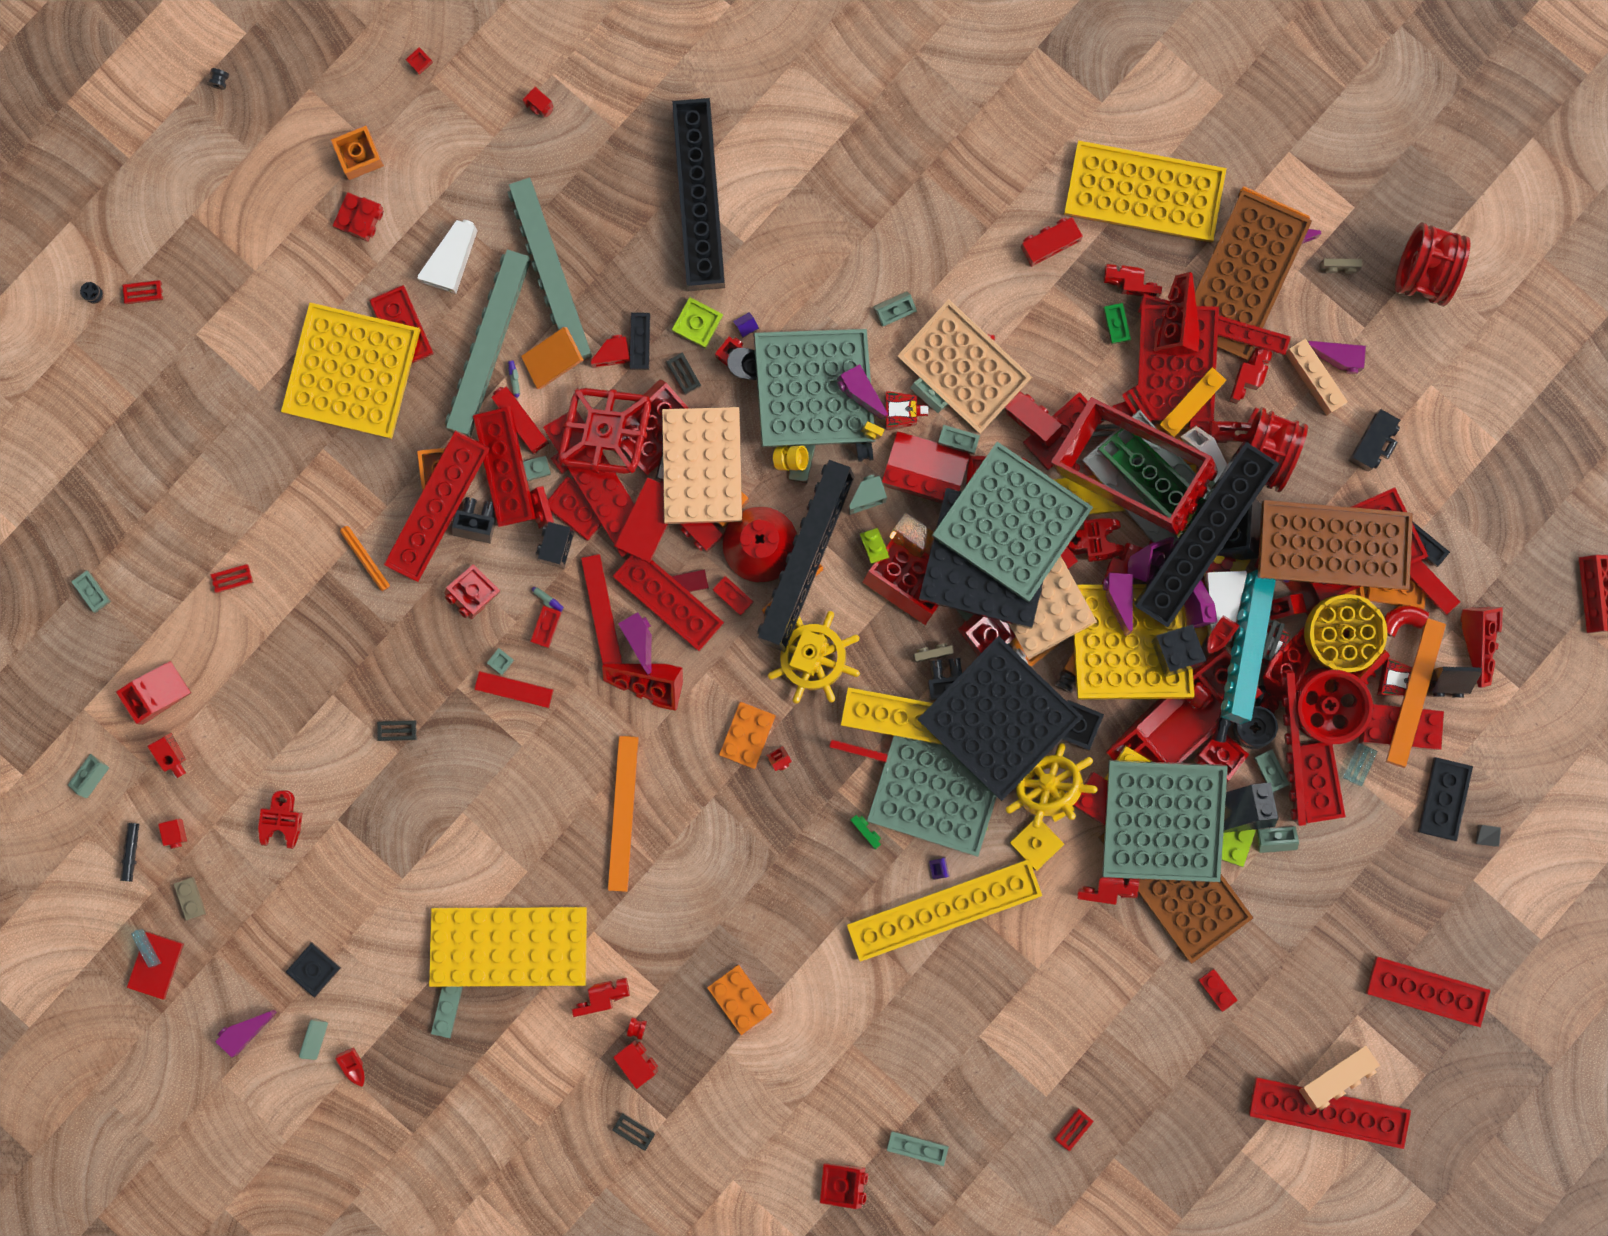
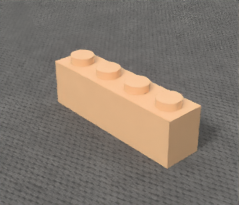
M1306 339L1294 345L1286 352V356L1326 416L1348 402Z
M1364 1046L1299 1091L1312 1110L1319 1108L1321 1111L1330 1105L1328 1102L1334 1097L1337 1100L1345 1095L1344 1090L1350 1086L1353 1089L1361 1084V1078L1366 1076L1368 1079L1377 1073L1375 1069L1380 1065L1368 1047Z

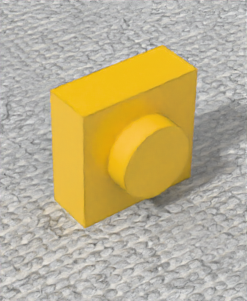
M867 421L863 425L861 432L865 433V437L878 440L883 435L885 429Z

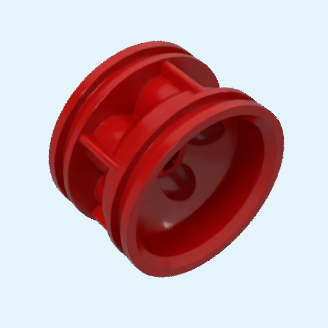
M1423 222L1419 223L1412 232L1401 256L1395 279V291L1400 294L1405 293L1406 296H1412L1417 291L1428 298L1430 303H1437L1442 307L1446 306L1453 298L1463 278L1470 254V238L1436 228L1433 225L1428 226Z
M1261 407L1251 423V429L1247 432V434H1251L1250 441L1247 443L1279 463L1265 485H1267L1268 489L1275 487V491L1280 493L1286 486L1297 464L1306 440L1308 424L1303 423L1300 426L1297 420L1292 422L1274 415V411L1266 413V408Z
M1317 668L1304 674L1296 691L1299 730L1318 741L1327 744L1350 742L1359 737L1371 721L1373 714L1371 693L1365 683L1352 673L1336 669ZM1330 679H1334L1337 684L1336 689L1331 693L1326 692L1324 688L1325 683ZM1310 691H1314L1317 694V700L1313 704L1306 702L1307 694ZM1345 694H1351L1354 698V703L1350 707H1344L1341 704V698ZM1327 701L1332 702L1330 709L1325 707V704H1328ZM1314 713H1319L1322 716V723L1319 726H1313L1311 723V716ZM1340 714L1345 718L1343 727L1336 728L1333 725L1332 720L1335 715Z

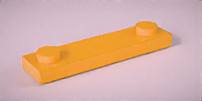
M1212 367L1160 425L1175 437L1224 384L1226 379Z

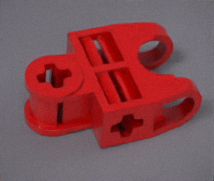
M1109 518L1084 520V530H1078L1067 545L1073 555L1087 553L1089 562L1117 557L1124 553V546L1120 544L1115 545V543L1107 541L1106 536L1113 533L1112 531L1121 528L1120 521Z
M288 790L275 792L271 798L270 809L262 808L260 810L258 830L259 841L262 846L268 845L270 837L277 830L284 834L288 849H294L301 831L303 813L293 812L295 797L292 792ZM284 797L287 801L283 803L280 801V798Z

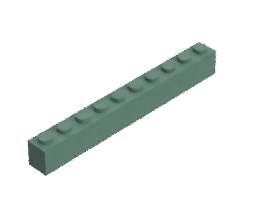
M531 178L509 184L511 191L507 193L510 201L515 202L516 208L513 210L516 219H521L522 226H519L522 236L527 237L528 243L525 245L529 255L533 254L534 261L531 262L534 271L540 274L541 278L537 280L541 290L545 289L546 296L543 297L546 306H551L553 313L550 314L552 323L553 325L557 324L559 330L567 327L583 360L591 358L592 354Z
M507 249L506 254L501 256V268L495 274L494 289H491L488 294L489 303L483 309L482 324L478 325L475 335L477 338L475 343L471 344L469 351L471 354L469 361L466 360L463 371L465 373L463 379H459L457 389H459L458 394L453 397L451 414H448L445 420L446 428L451 432L457 430L471 438L475 426L473 415L479 414L531 262L527 255Z

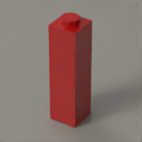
M507 386L504 388L500 387L494 391V395L491 398L499 409L511 407L515 429L533 454H536L549 444Z

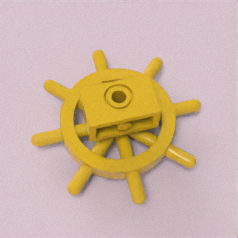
M833 611L827 612L822 625H804L799 616L796 623L797 629L793 631L786 651H781L780 653L782 667L768 673L770 680L786 674L797 685L792 699L795 704L800 702L805 689H823L827 700L832 703L835 701V696L830 685L841 676L842 672L854 677L860 675L859 670L845 665V647L858 642L859 636L852 635L841 640L829 628L834 618ZM825 637L830 638L834 644L829 646L828 640ZM800 638L797 647L794 646V643ZM837 651V662L824 657ZM793 653L792 660L789 662V655ZM821 664L833 668V671L828 676H825ZM793 670H798V671L803 672L801 678L798 677V676L793 672ZM816 672L819 680L808 681L810 675L814 676Z
M1060 743L1055 755L1045 756L1016 786V793L1019 799L1006 807V813L1010 814L1023 806L1028 812L1035 815L1033 821L1034 828L1040 827L1043 816H1050L1054 822L1065 816L1070 820H1074L1076 815L1073 812V805L1079 799L1081 793L1097 792L1096 786L1083 785L1082 776L1079 772L1091 765L1093 759L1087 757L1075 765L1070 759L1063 757L1065 745ZM1050 768L1049 774H1045L1043 770ZM1059 768L1066 770L1056 776ZM1035 775H1037V776L1039 777V780H1031V779H1032V777L1035 776ZM1073 776L1072 783H1061ZM1027 787H1031L1033 791L1026 795ZM1035 798H1037L1040 802H1039V803H1036V802H1033L1032 800H1034Z

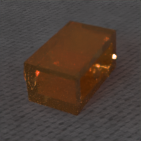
M905 513L889 537L897 545H902L912 555L922 558L933 542L932 535L934 532Z

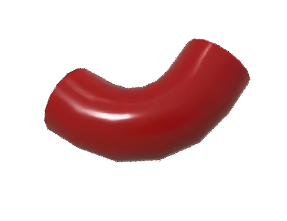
M1411 605L1394 608L1384 617L1387 625V636L1395 638L1399 628L1405 624L1422 629L1429 617V612Z

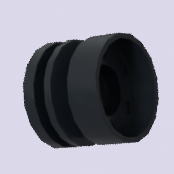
M1261 706L1253 708L1251 721L1243 724L1234 722L1233 726L1237 742L1251 750L1260 749L1268 745L1276 737L1278 731V723L1274 714ZM1254 724L1255 727L1259 729L1255 732V734L1253 733V730L1250 729V727H1252Z

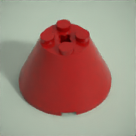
M769 507L746 509L742 511V522H730L723 536L725 559L729 567L745 580L757 583L774 581L779 578L782 570L785 571L787 566L786 558L788 553L793 551V540L797 535V531L792 522L778 510ZM763 539V541H764L763 544H762V543L756 544L757 540Z

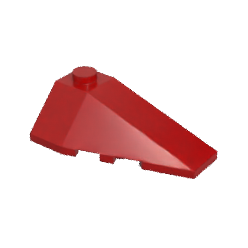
M1187 272L1175 275L1168 295L1170 300L1166 310H1163L1161 315L1164 319L1161 327H1157L1155 333L1154 352L1179 355L1198 352L1200 331L1193 274Z
M1471 607L1462 609V631L1472 667L1482 668V673L1477 680L1479 688L1491 686L1495 668L1493 654L1495 650H1498L1499 646L1496 643L1497 632L1501 633L1503 607Z
M1305 626L1270 660L1263 675L1266 691L1276 696L1279 701H1281V696L1284 695V688H1281L1280 685L1282 670L1294 672L1297 691L1312 658L1305 643Z
M603 664V681L623 691L628 689L636 693V697L640 699L644 697L653 701L652 705L677 710L683 685V667L669 664H651V673L647 674L641 664Z

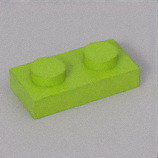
M878 528L860 533L862 543L871 563L889 558Z

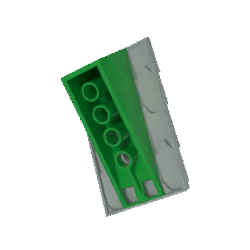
M1141 410L1132 416L1155 428ZM1121 427L1083 459V463L1102 484L1168 518L1171 517L1196 476V473L1183 458ZM1209 488L1207 489L1205 496L1203 498H1200L1197 502V509L1210 492ZM1125 509L1153 543L1168 537H1174V545L1183 532L1180 531L1177 536ZM1190 514V516L1187 519V524L1189 523L1194 514Z

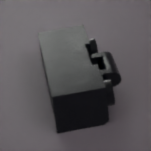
M1379 409L1373 416L1348 461L1369 472L1379 466L1382 460L1379 458L1380 456L1389 459L1398 444L1396 440L1390 437L1395 436L1399 431L1400 426L1398 424L1401 420ZM1385 442L1389 443L1385 451L1381 450Z

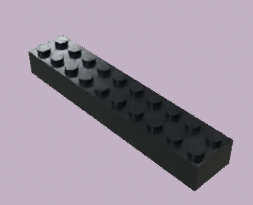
M710 98L672 101L688 291L723 289L726 287Z
M1243 441L1135 601V607L1166 627L1170 626L1279 465L1277 461Z
M829 460L827 465L824 464L821 475L823 476L821 481L815 485V496L808 503L807 516L801 520V531L793 540L794 548L792 553L789 552L787 555L785 571L782 570L779 575V586L773 590L771 606H767L764 613L766 617L764 623H761L757 630L758 638L764 645L782 652L786 651L855 478L851 467Z

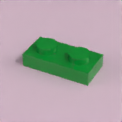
M1123 303L1105 306L1103 310L1111 345L1130 341L1131 337Z
M855 815L850 819L876 850L881 845L879 842L881 838L875 831L870 832L866 827L869 823L862 815L860 817Z

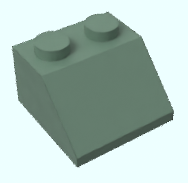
M873 474L863 478L864 481L860 483L849 506L850 515L886 503L887 495L880 476L875 477Z

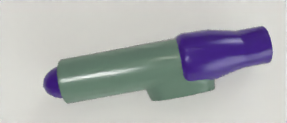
M508 361L512 392L518 398L520 396L519 375L514 361Z
M538 587L532 588L533 594L542 599L547 607L554 608L560 612L563 611L564 607L556 599Z

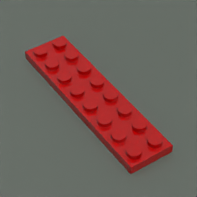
M576 410L573 423L585 424L579 412ZM568 412L543 426L558 453L564 431L563 423L566 422ZM571 431L567 451L582 441L584 431ZM586 447L570 459L593 462L596 448ZM602 453L600 463L610 464L604 453ZM567 466L615 545L635 505L616 473L605 471L593 472L589 469ZM617 548L621 557H624L625 555L629 554Z
M457 430L453 432L384 562L385 566L419 582L490 447Z
M1255 1077L1248 1114L1250 1117L1400 1149L1405 1147L1411 1115L1410 1109L1343 1095L1337 1100L1334 1097L1328 1101L1330 1105L1321 1111L1319 1108L1312 1110L1299 1091L1303 1088L1302 1086Z

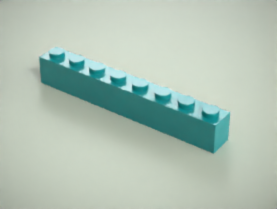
M1258 570L1246 575L1240 611L1237 615L1239 627L1234 633L1235 639L1231 649L1232 656L1228 667V678L1224 687L1225 695L1221 704V717L1238 724L1249 722L1252 719L1276 582L1274 579L1258 578Z

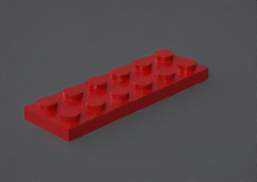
M511 407L473 415L479 442L490 447L484 459V466L498 527L536 519Z
M631 555L613 575L617 581L698 651L702 650L725 623L653 560L648 563Z
M1375 956L1366 994L1481 1028L1491 990Z

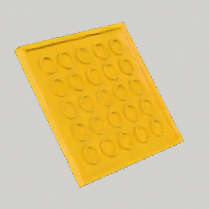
M310 302L281 412L392 439L420 329Z
M1133 584V631L1128 636L1124 635L1106 598V591H1103V585H1077L1097 621L1073 635L1077 700L1193 699L1192 669L1165 677L1152 644V640L1156 635L1187 626L1184 605L1170 626L1166 627L1135 607V601L1147 584Z

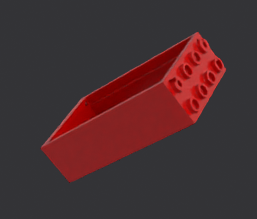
M1093 397L1089 399L1051 461L1059 475L1177 536L1180 531L1185 529L1190 514H1194L1198 506L1197 502L1205 496L1210 481H1214L1218 473L1212 456ZM1101 419H1105L1201 467L1170 518L1072 469Z

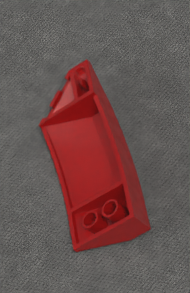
M1224 646L1222 649L1214 652L1206 658L1202 666L1192 670L1193 683L1202 681L1212 692L1211 697L1213 700L1203 710L1201 708L1194 709L1185 699H1158L1106 751L1112 760H1117L1126 745L1152 762L1182 763L1204 741L1214 734L1217 726L1216 719L1219 718L1225 694L1224 687L1227 683L1228 667L1232 656L1227 648ZM1258 686L1255 699L1263 694Z

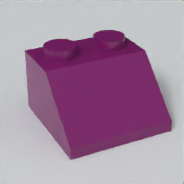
M1168 537L1152 543L1132 555L1128 561L1127 574H1133L1134 578L1144 582L1150 581L1172 548L1174 537Z

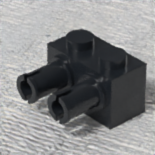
M466 497L462 511H456L452 526L453 536L491 544L495 528V520L492 517L494 512L493 502H490L489 506V501H484L481 515L473 514L477 500L471 498L470 502V497Z
M954 658L948 659L951 674L949 678L943 677L942 660L936 661L937 668L935 667V660L929 661L932 677L928 680L930 700H937L962 674L961 658L955 659L956 666Z

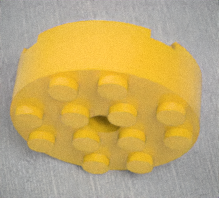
M1352 594L1334 595L1319 602L1308 615L1304 629L1305 643L1311 656L1325 668L1356 672L1372 665L1378 656L1382 654L1387 641V625L1381 611L1368 599ZM1345 628L1349 630L1348 638L1342 635Z

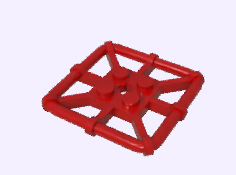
M577 388L574 390L575 393L571 398L567 419L563 423L564 431L559 448L558 462L561 465L589 469L593 472L634 473L639 463L644 439L647 437L646 429L652 402L650 397L641 394L617 392L616 389L608 391ZM584 396L608 398L605 410L592 409ZM579 399L588 410L586 424L573 423ZM616 399L636 402L624 412L612 411ZM643 408L639 429H625L627 418ZM607 426L608 431L602 434L600 429H604ZM571 431H584L582 441L567 451ZM623 436L636 437L631 463L620 449ZM586 447L596 448L593 462L570 459ZM603 449L616 451L626 466L600 463Z

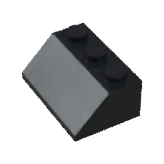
M1254 500L1217 556L1237 560L1259 558L1261 503L1258 500Z

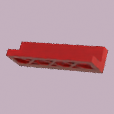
M1608 555L1579 557L1587 633L1608 632Z

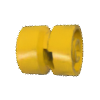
M779 446L774 450L773 463L779 471H802L808 465L809 456L805 446Z

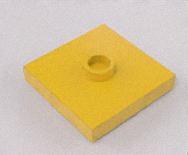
M1032 821L1010 842L1025 860H1030L1032 867L1036 871L1064 845L1043 821L1039 828H1034Z

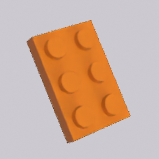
M740 702L719 756L755 769L776 715Z
M739 964L707 987L741 1035L773 1013Z

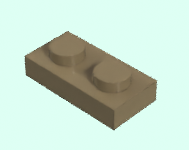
M1324 258L1320 263V271H1326V273L1330 274L1337 273V271L1354 274L1362 267V259Z
M947 643L936 645V649L928 650V647L917 649V653L913 655L915 662L952 655L953 648L952 645L947 646Z
M194 877L174 884L186 921L206 914Z

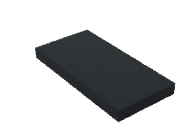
M1437 757L1433 758L1418 833L1457 842L1473 766Z

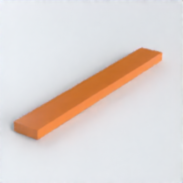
M1428 618L1424 625L1385 761L1387 763L1405 768L1407 765L1445 631V623Z
M619 736L608 891L628 892L639 737Z

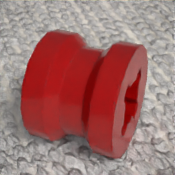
M632 1017L627 1036H635L637 1039L642 1040L647 1021H637L636 1018Z

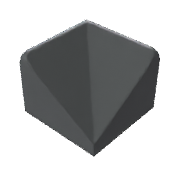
M1478 825L1476 844L1499 847L1501 827Z

